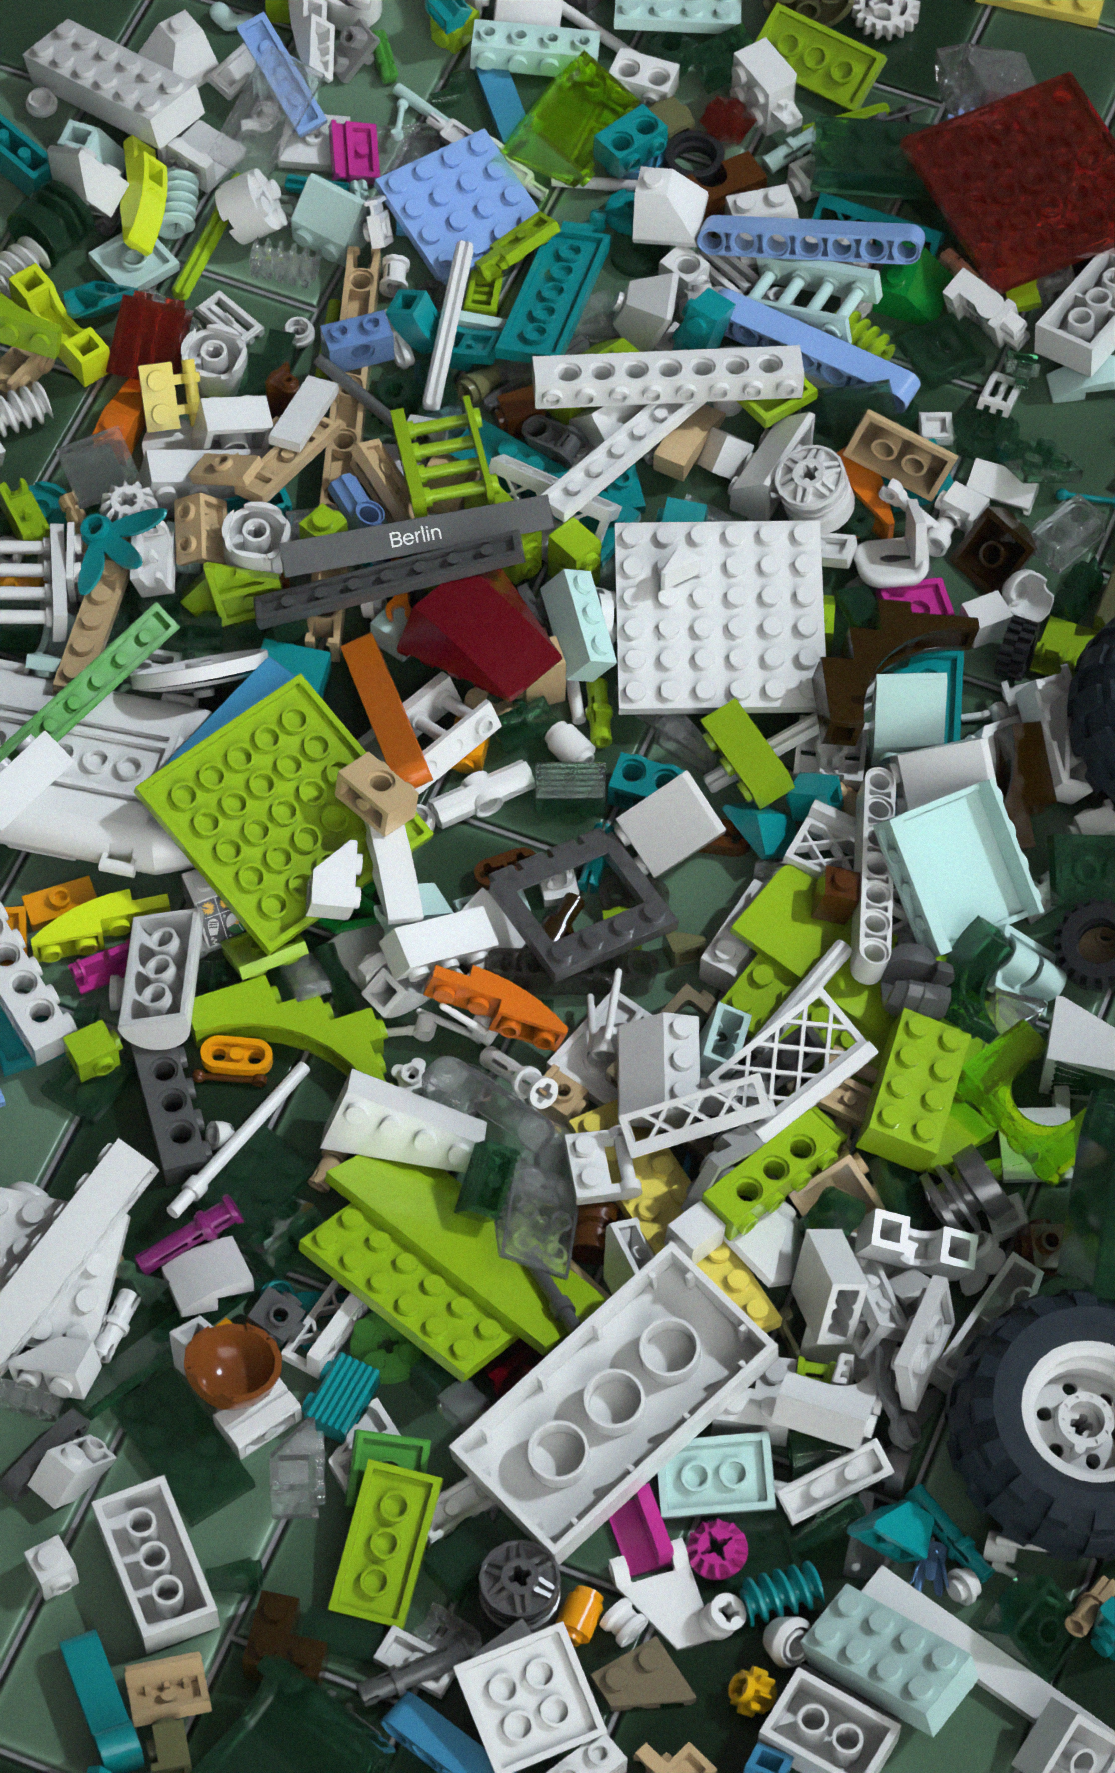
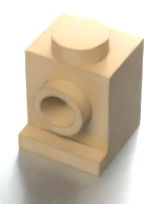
M553 1064L544 1076L552 1078L557 1083V1098L549 1107L535 1109L567 1129L569 1120L587 1113L590 1107L588 1102L589 1090L562 1073L560 1067ZM540 1088L539 1092L547 1095V1092Z

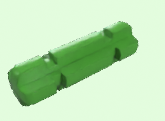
M383 29L373 30L372 32L381 40L373 51L377 69L380 71V80L384 84H393L397 81L398 71L394 65L395 61L390 44L387 42L389 41L387 33Z

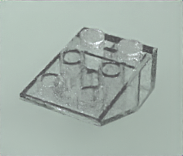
M971 43L937 49L934 76L949 114L957 117L958 109H962L965 114H969L971 108H975L976 114L980 115L986 110L988 115L995 108L1008 111L1043 104L1042 95L1024 53Z
M516 1159L498 1177L493 1204V1216L499 1257L548 1273L563 1280L568 1279L579 1205L575 1203L571 1178Z

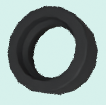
M691 130L679 133L669 140L665 148L664 168L674 169L684 177L693 173L697 181L707 187H714L719 183L721 161H724V149L719 140L706 132ZM690 152L700 153L709 157L713 164L706 169L693 171L682 168L675 162V159Z

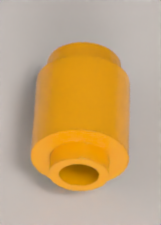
M582 1585L576 1586L573 1592L568 1593L555 1623L564 1622L574 1647L590 1642L604 1609L602 1606L603 1596L596 1590Z

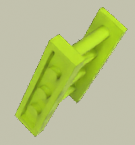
M469 395L463 396L464 414L413 424V420L406 421L403 408L390 411L394 438L414 519L428 516L427 508L433 507V503L485 493L488 505L495 504L494 494H500L497 474H490L478 430V428L483 427L479 407H472ZM468 427L470 433L469 436L419 445L418 442H411L415 441L418 436ZM474 449L476 456L475 458L424 467V464L417 465V463L422 462L423 458ZM479 471L482 479L431 490L429 487L423 488L422 486L426 485L429 480Z

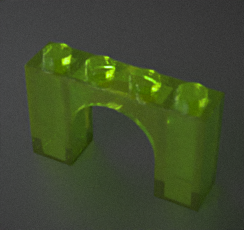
M1022 1018L962 1067L957 1089L964 1099L972 1101L977 1106L988 1125L997 1128L1005 1136L1009 1147L1016 1154L1022 1155L1031 1164L1034 1174L1054 1188L1066 1176L1081 1166L1115 1137V1115L1099 1098H1096L1071 1120L1054 1126L1035 1123L1019 1111L1012 1097V1081L1040 1059L1048 1045L1031 1025Z

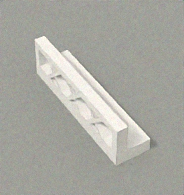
M505 454L491 458L488 467L490 474L496 473L498 476L506 479L511 490L508 495L510 497L513 496L514 500L522 499L520 492L527 489L534 491L537 496H540L559 480L555 476ZM516 484L521 485L523 487L518 489ZM596 495L579 510L582 514L577 516L575 513L573 516L578 521L587 515L599 520L595 536L601 541L602 545L609 522L618 519L622 506ZM552 515L554 524L553 529L556 530L565 522H560L554 519V516Z
M759 1072L618 1116L630 1157L633 1159L777 1114L774 1101L768 1100ZM753 1082L760 1104L746 1108L733 1099L740 1086ZM732 1089L729 1097L720 1093ZM710 1095L726 1102L719 1116L715 1118H710L698 1111L704 1098ZM697 1100L694 1108L684 1104ZM730 1105L739 1109L738 1111L726 1114ZM678 1106L690 1113L684 1127L675 1129L663 1122L671 1107ZM662 1111L659 1119L650 1115ZM695 1116L704 1120L702 1122L692 1124ZM644 1117L655 1123L649 1138L636 1142L630 1120ZM660 1127H662V1128H664V1129H666V1130L669 1131V1132H666V1133L657 1135V1133H658Z
M842 1230L854 1253L857 1233ZM855 1256L869 1285L852 1344L859 1359L869 1360L882 1338L904 1342L907 1320L881 1263ZM867 1324H868V1327H869V1329H870V1332H869L868 1336L866 1337V1328H867Z
M333 1279L303 1321L306 1326L294 1343L289 1341L281 1352L282 1360L317 1379L320 1378L322 1369L327 1361H332L352 1334L355 1323L362 1319L369 1309L366 1304L352 1293L348 1295L344 1303L338 1304L335 1294L339 1289L345 1287L335 1279ZM335 1314L324 1331L318 1332L316 1326L317 1319L321 1316ZM315 1342L307 1353V1359L294 1353L300 1344Z

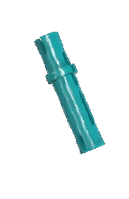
M923 1484L913 1487L905 1495L904 1500H912L919 1503L921 1509L935 1516L932 1532L947 1547L949 1559L952 1562L957 1561L962 1568L971 1569L978 1577L980 1584L985 1583L994 1574L995 1569L988 1564L974 1547L976 1542L971 1536H965L948 1514L925 1489Z

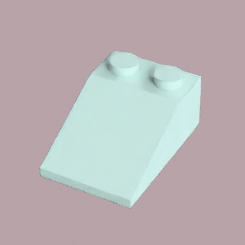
M947 673L876 674L868 729L871 766L887 768V765L891 764V755L944 744Z

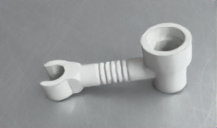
M892 478L887 487L885 485L882 486L878 495L884 502L895 507L899 506L906 512L907 500L910 498L907 496V492L903 489L902 484ZM921 508L926 521L929 555L934 557L944 556L951 544L950 537L955 529L953 521L946 517H940L935 520Z

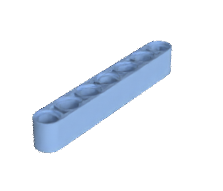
M712 215L706 218L697 238L700 250L709 255L904 265L913 264L920 258L925 242L923 230L914 224ZM707 232H716L721 238H712ZM740 233L751 235L753 240H745L740 236ZM772 235H781L786 241H776ZM812 236L818 242L810 243L806 241L804 237ZM837 238H846L850 244H841L837 241ZM877 239L880 242H882L883 245L874 246L870 243L869 240ZM902 241H911L916 247L908 248L902 244Z
M722 288L717 292L736 304L724 336L748 347L800 345L805 373L894 413L905 412L921 386L919 378L905 368L731 289Z

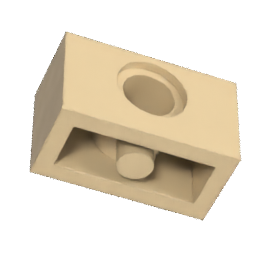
M369 751L338 771L335 796L383 837L414 818L416 814L419 793L409 782L401 779L385 762L377 759Z

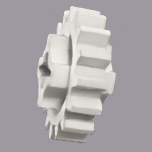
M854 0L851 16L856 19V27L864 26L863 34L865 35L874 32L875 39L877 40L881 35H886L888 41L892 39V34L903 38L904 30L912 32L914 24H918L920 1Z

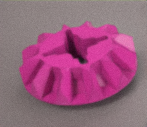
M718 1518L713 1522H702L698 1529L690 1533V1539L686 1547L691 1567L699 1575L712 1580H722L735 1575L742 1569L748 1556V1544L744 1533L733 1522H724ZM711 1537L719 1544H727L723 1547L725 1561L720 1556L718 1557L715 1552L706 1553L711 1549Z

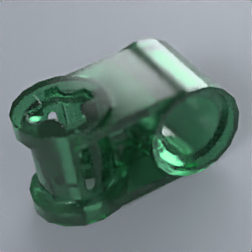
M834 1186L825 1188L818 1197V1200L798 1223L801 1237H805L806 1229L809 1228L842 1229L847 1239L864 1219L866 1213L865 1202Z

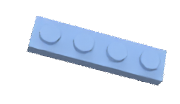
M263 11L238 25L236 28L299 138L327 124V118L265 12Z

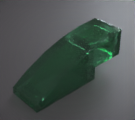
M275 329L269 330L263 354L249 352L237 397L244 395L267 397L265 381L269 374L274 370H278L286 361L289 362L290 370L297 354L296 333Z

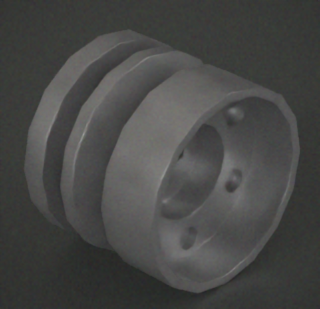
M972 1143L952 1155L957 1173L951 1176L940 1164L935 1166L943 1182L936 1185L927 1172L919 1177L928 1203L945 1227L966 1232L961 1222L968 1219L975 1231L978 1232L981 1230V1225L976 1213L981 1209L993 1221L1014 1209L1004 1190Z
M526 1540L505 1542L489 1553L482 1563L479 1575V1602L482 1617L490 1629L500 1635L520 1619L524 1620L532 1633L552 1625L557 1618L561 1589L559 1566L554 1557L538 1543ZM520 1579L521 1583L526 1585L520 1587L519 1583L514 1581Z

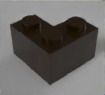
M261 1590L242 1660L244 1678L320 1695L329 1662L328 1642L296 1635L301 1618L300 1598Z

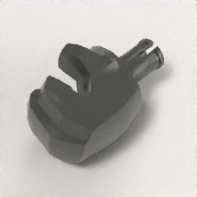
M903 934L897 938L898 942H895V948L891 950L889 962L881 977L882 1008L895 1018H898L902 1010L907 1008L940 1021L945 1016L951 1001V988L946 986L954 981L955 972L953 965L937 961L935 955L928 947L917 944L914 935Z

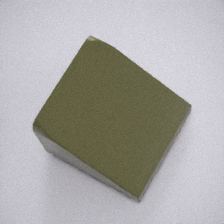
M675 931L663 935L662 948L671 969L700 961L701 956L705 952L706 940L704 936Z

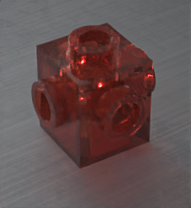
M717 96L706 106L705 113L699 122L707 129L706 133L713 135L720 143L726 142L739 145L757 120L746 110L747 106L738 98L732 96L729 99Z

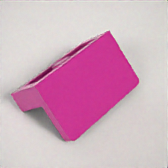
M647 1483L634 1494V1499L627 1501L608 1519L620 1554L625 1557L630 1578L672 1566V1556L674 1555V1549L650 1484Z

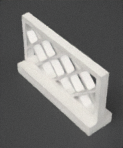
M815 799L808 816L787 850L782 863L785 865L791 864L816 879L820 877L826 865L843 867L846 870L853 871L851 866H854L856 818ZM811 837H813V838H815V839H817V840H819V841H812ZM830 850L835 858L823 859L819 851ZM809 852L813 860L806 861L796 856L795 853ZM843 852H845V853H847V854H849V855H851V856H844ZM895 888L893 889L892 915L909 923L904 907L894 900L895 898H900Z
M820 986L707 1076V1080L713 1087L720 1085L722 1082L718 1078L728 1070L744 1071V1077L749 1076V1072L770 1074L768 1100L782 1102L776 1107L777 1114L763 1118L756 1124L754 1122L745 1124L766 1144L870 1062L879 1052L870 1041L867 1042L828 993ZM818 998L829 1009L828 1023L807 1021L808 1006ZM802 1011V1020L793 1019ZM833 1015L840 1024H832ZM785 1024L801 1026L799 1046L778 1044L780 1028ZM806 1027L827 1029L825 1049L804 1047ZM832 1029L847 1031L856 1043L846 1051L831 1050ZM774 1034L773 1043L764 1042ZM755 1048L773 1049L771 1069L750 1066L751 1052ZM778 1049L799 1052L797 1072L776 1069ZM803 1052L824 1054L823 1070L818 1074L802 1072ZM829 1055L839 1056L829 1064ZM746 1056L745 1066L735 1065ZM775 1075L796 1077L795 1092L789 1097L773 1095ZM801 1078L810 1079L807 1083L800 1087ZM748 1084L743 1085L742 1092L737 1091L735 1095L736 1097H742L741 1105L745 1107L747 1098L758 1099L757 1093L747 1092ZM726 1090L720 1093L726 1097H729L732 1090ZM730 1105V1108H731L733 1111H738V1110H739V1109H737V1108H735V1107H733V1106Z

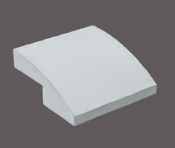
M495 0L493 21L560 27L563 0Z
M233 1236L216 1239L192 1248L161 1267L162 1275L181 1317L218 1310V1298L254 1291V1279Z

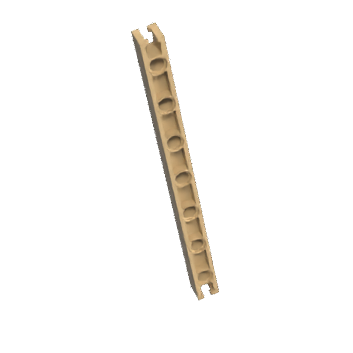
M348 246L340 321L377 312L381 275L380 248L372 249L371 247V264L366 269L358 268L357 255H360V247ZM371 365L345 372L366 391L369 390ZM339 385V393L330 406L329 419L340 423V434L326 446L320 504L323 503L331 510H337L341 513L329 493L328 487L331 482L343 474L351 473L352 476H356L357 480L359 479L349 464L354 459L350 450L357 443L363 442L367 408ZM350 566L312 573L311 582L349 573ZM346 608L307 618L305 647L316 649V638H327L326 646H330L331 661L340 662V646H342Z

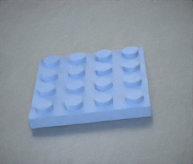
M485 128L376 178L374 182V187L378 193L386 196L384 202L440 287L448 283L455 246L458 241H469L473 244L474 251L469 273H471V270H477L474 262L489 253V245L540 211Z

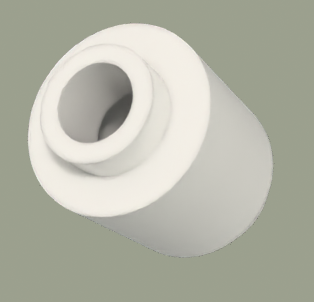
M560 721L547 732L545 741L548 743V749L570 771H583L593 763L595 759V746L573 724Z

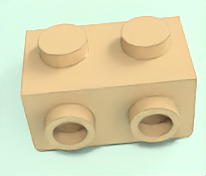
M197 1651L124 1667L134 1727L149 1725L161 1718L177 1719L212 1711L200 1652Z

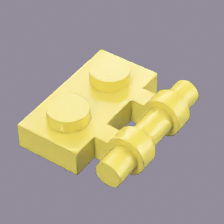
M194 359L181 360L183 373L174 375L171 362L137 366L147 433L180 429L179 415L189 414L190 427H194L200 403L198 382H201L200 372H196ZM184 384L187 403L177 405L175 385Z

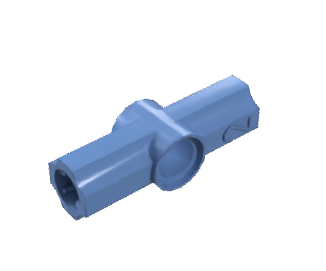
M351 473L343 474L330 483L328 491L346 518L348 531L384 524L385 512L383 508L375 501L369 500L356 476H352ZM392 558L374 561L372 564L376 566L391 562Z

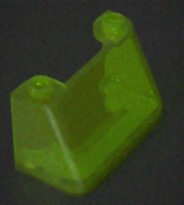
M583 50L545 88L500 151L509 160L572 188L578 185L584 187L596 174L592 170L595 166L593 162L595 159L593 156L594 135L634 110L641 101L591 55Z

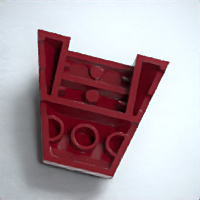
M502 568L442 583L413 606L396 648L399 654L406 657L412 655L419 658L420 662L431 668L435 665L446 670L449 676L459 680L461 678L469 680L473 683L474 687L509 702H512L562 660L561 654Z

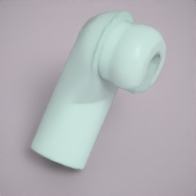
M215 2L209 11L212 20L224 31H236L238 25L252 18V13L235 14L223 2Z

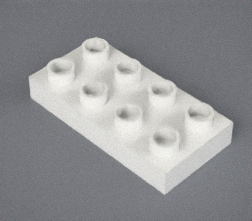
M671 1241L449 1446L452 1459L532 1542L544 1547L554 1557L559 1566L779 1359L778 1345Z

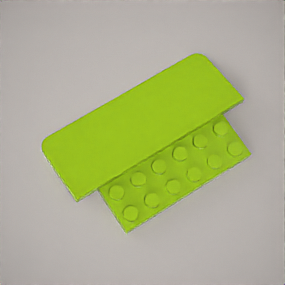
M791 864L783 866L729 931L758 953L720 1001L752 1015L746 1034L752 1039L837 940L840 939L851 947L852 915L846 925L811 918L812 890L818 879ZM892 933L891 950L895 948V942H898V936ZM850 956L823 989L867 1042L870 1041L879 1053L867 1064L879 1069L890 1029L897 1018L882 1008L881 979L872 985L858 982L851 974ZM957 980L949 986L951 988V1001L945 1016L939 1022L972 1034L954 1095L957 1099L964 1102L1010 1042L1015 1028L1012 1020L1007 1015ZM820 998L808 1006L807 1020L828 1023L829 1009ZM802 1013L796 1020H802ZM833 1015L832 1024H840ZM791 1025L787 1029V1031L781 1036L778 1042L785 1038L787 1035H789L791 1032H793L795 1029H797L799 1026ZM817 1028L826 1039L827 1029ZM832 1029L830 1044L832 1048L834 1045H838L846 1051L856 1043L847 1031ZM824 1058L804 1073L818 1074L823 1070ZM855 1074L850 1077V1079L873 1089V1083Z
M357 1155L326 1171L325 1182L351 1203L302 1238L299 1242L298 1250L459 1381L465 1382L519 1338L524 1340L542 1356H545L570 1335L564 1324L558 1322L551 1313L548 1299L486 1203L444 1169ZM522 1232L562 1295L568 1296L575 1306V1315L582 1324L596 1311L595 1307L604 1300L607 1301V1299Z

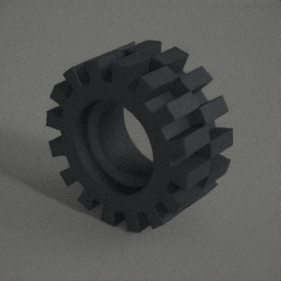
M1017 615L1012 616L1000 646L994 674L1019 682L1022 681L1036 646L1040 623Z

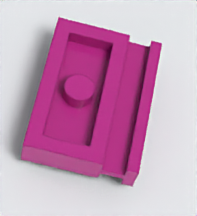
M331 119L328 130L332 180L337 181L338 178L346 179V182H351L352 180L364 179L367 184H374L375 179L380 177L376 124L345 121L343 124L336 123V120Z

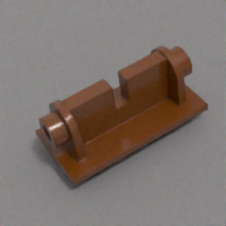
M287 361L278 370L272 371L265 381L267 401L272 419L276 416L279 418L282 416L299 390V381L290 374V366Z

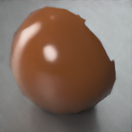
M246 1323V1325L224 1324L212 1328L207 1326L193 1336L185 1349L184 1371L191 1387L207 1403L221 1410H242L256 1405L269 1396L281 1374L282 1355L276 1341L263 1329Z

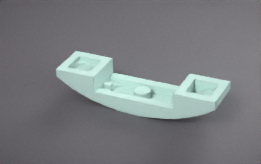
M1110 355L1091 378L1066 366L1046 374L1052 403L1085 400L1087 392L1115 389V355Z

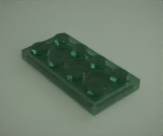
M173 1366L109 1405L110 1413L156 1478L162 1475L165 1476L175 1504L191 1528L255 1488V1481Z

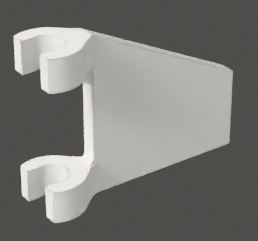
M683 1538L671 1541L674 1549L671 1564L674 1569L673 1571L636 1582L631 1581L624 1555L609 1559L608 1570L616 1590L627 1598L640 1614L645 1615L649 1619L648 1622L677 1651L714 1640L708 1637L700 1627L699 1615L704 1605L690 1567Z

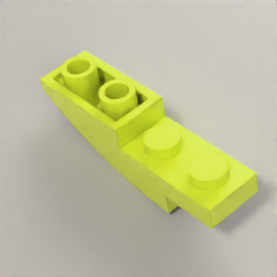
M131 135L123 141L127 182L130 184L120 201L122 237L129 248L135 249L148 257L152 254L158 238L165 211L168 180L167 166L156 159L155 149L134 135Z
M129 888L109 893L74 907L50 922L31 939L33 956L38 962L52 963L63 957L78 954L87 956L98 950L105 949L103 937L111 935L118 937L131 932L133 917L171 912L168 894L132 900Z

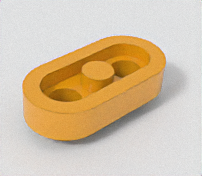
M216 1035L205 1040L200 1049L202 1065L211 1073L241 1076L265 1075L273 1065L272 1049L267 1042L261 1039ZM217 1055H223L225 1057L221 1061H216L213 1059ZM254 1058L261 1060L258 1064H251L249 1061Z

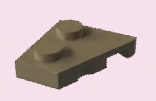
M657 1636L590 1674V1681L611 1712L630 1710L633 1707H642L644 1709L660 1708V1704L683 1702L685 1706L696 1702V1695Z

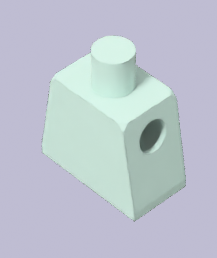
M717 1003L699 1034L700 1083L701 1078H707V1076L743 1048L752 1015L724 1003ZM720 1031L724 1032L728 1037L724 1042H718L720 1038L717 1036ZM728 1070L718 1079H729L735 1070Z

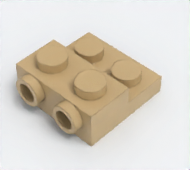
M847 1148L838 1153L837 1160L824 1171L819 1169L814 1173L811 1181L804 1189L799 1192L793 1190L788 1194L810 1229L837 1228L857 1233L859 1219L874 1209L887 1211L884 1204L890 1201L878 1182L872 1186L864 1175L870 1170L860 1154L857 1152L851 1156Z

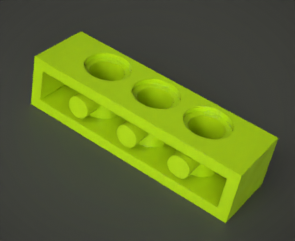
M809 1109L705 1191L701 1201L726 1224L724 1236L729 1241L740 1233L746 1235L757 1225L758 1218L767 1211L770 1214L774 1213L784 1203L785 1197L793 1190L799 1192L804 1189L811 1181L814 1173L819 1169L824 1171L837 1160V1151L841 1138ZM799 1153L804 1155L806 1158H796L792 1154ZM772 1174L777 1176L779 1179L772 1180L766 1177L765 1175ZM739 1196H748L753 1201H744Z

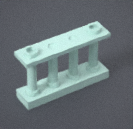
M756 257L760 279L748 296H746L851 344L852 338L848 318L860 301L878 304L883 294L878 270L832 261ZM771 284L787 286L777 302L762 299ZM801 289L816 292L806 308L791 305ZM830 295L846 298L836 314L820 311Z

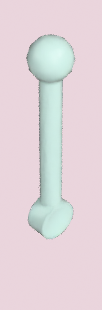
M399 99L396 103L398 115L395 129L391 130V139L395 141L403 139V130L401 128L404 111L409 107L406 99Z

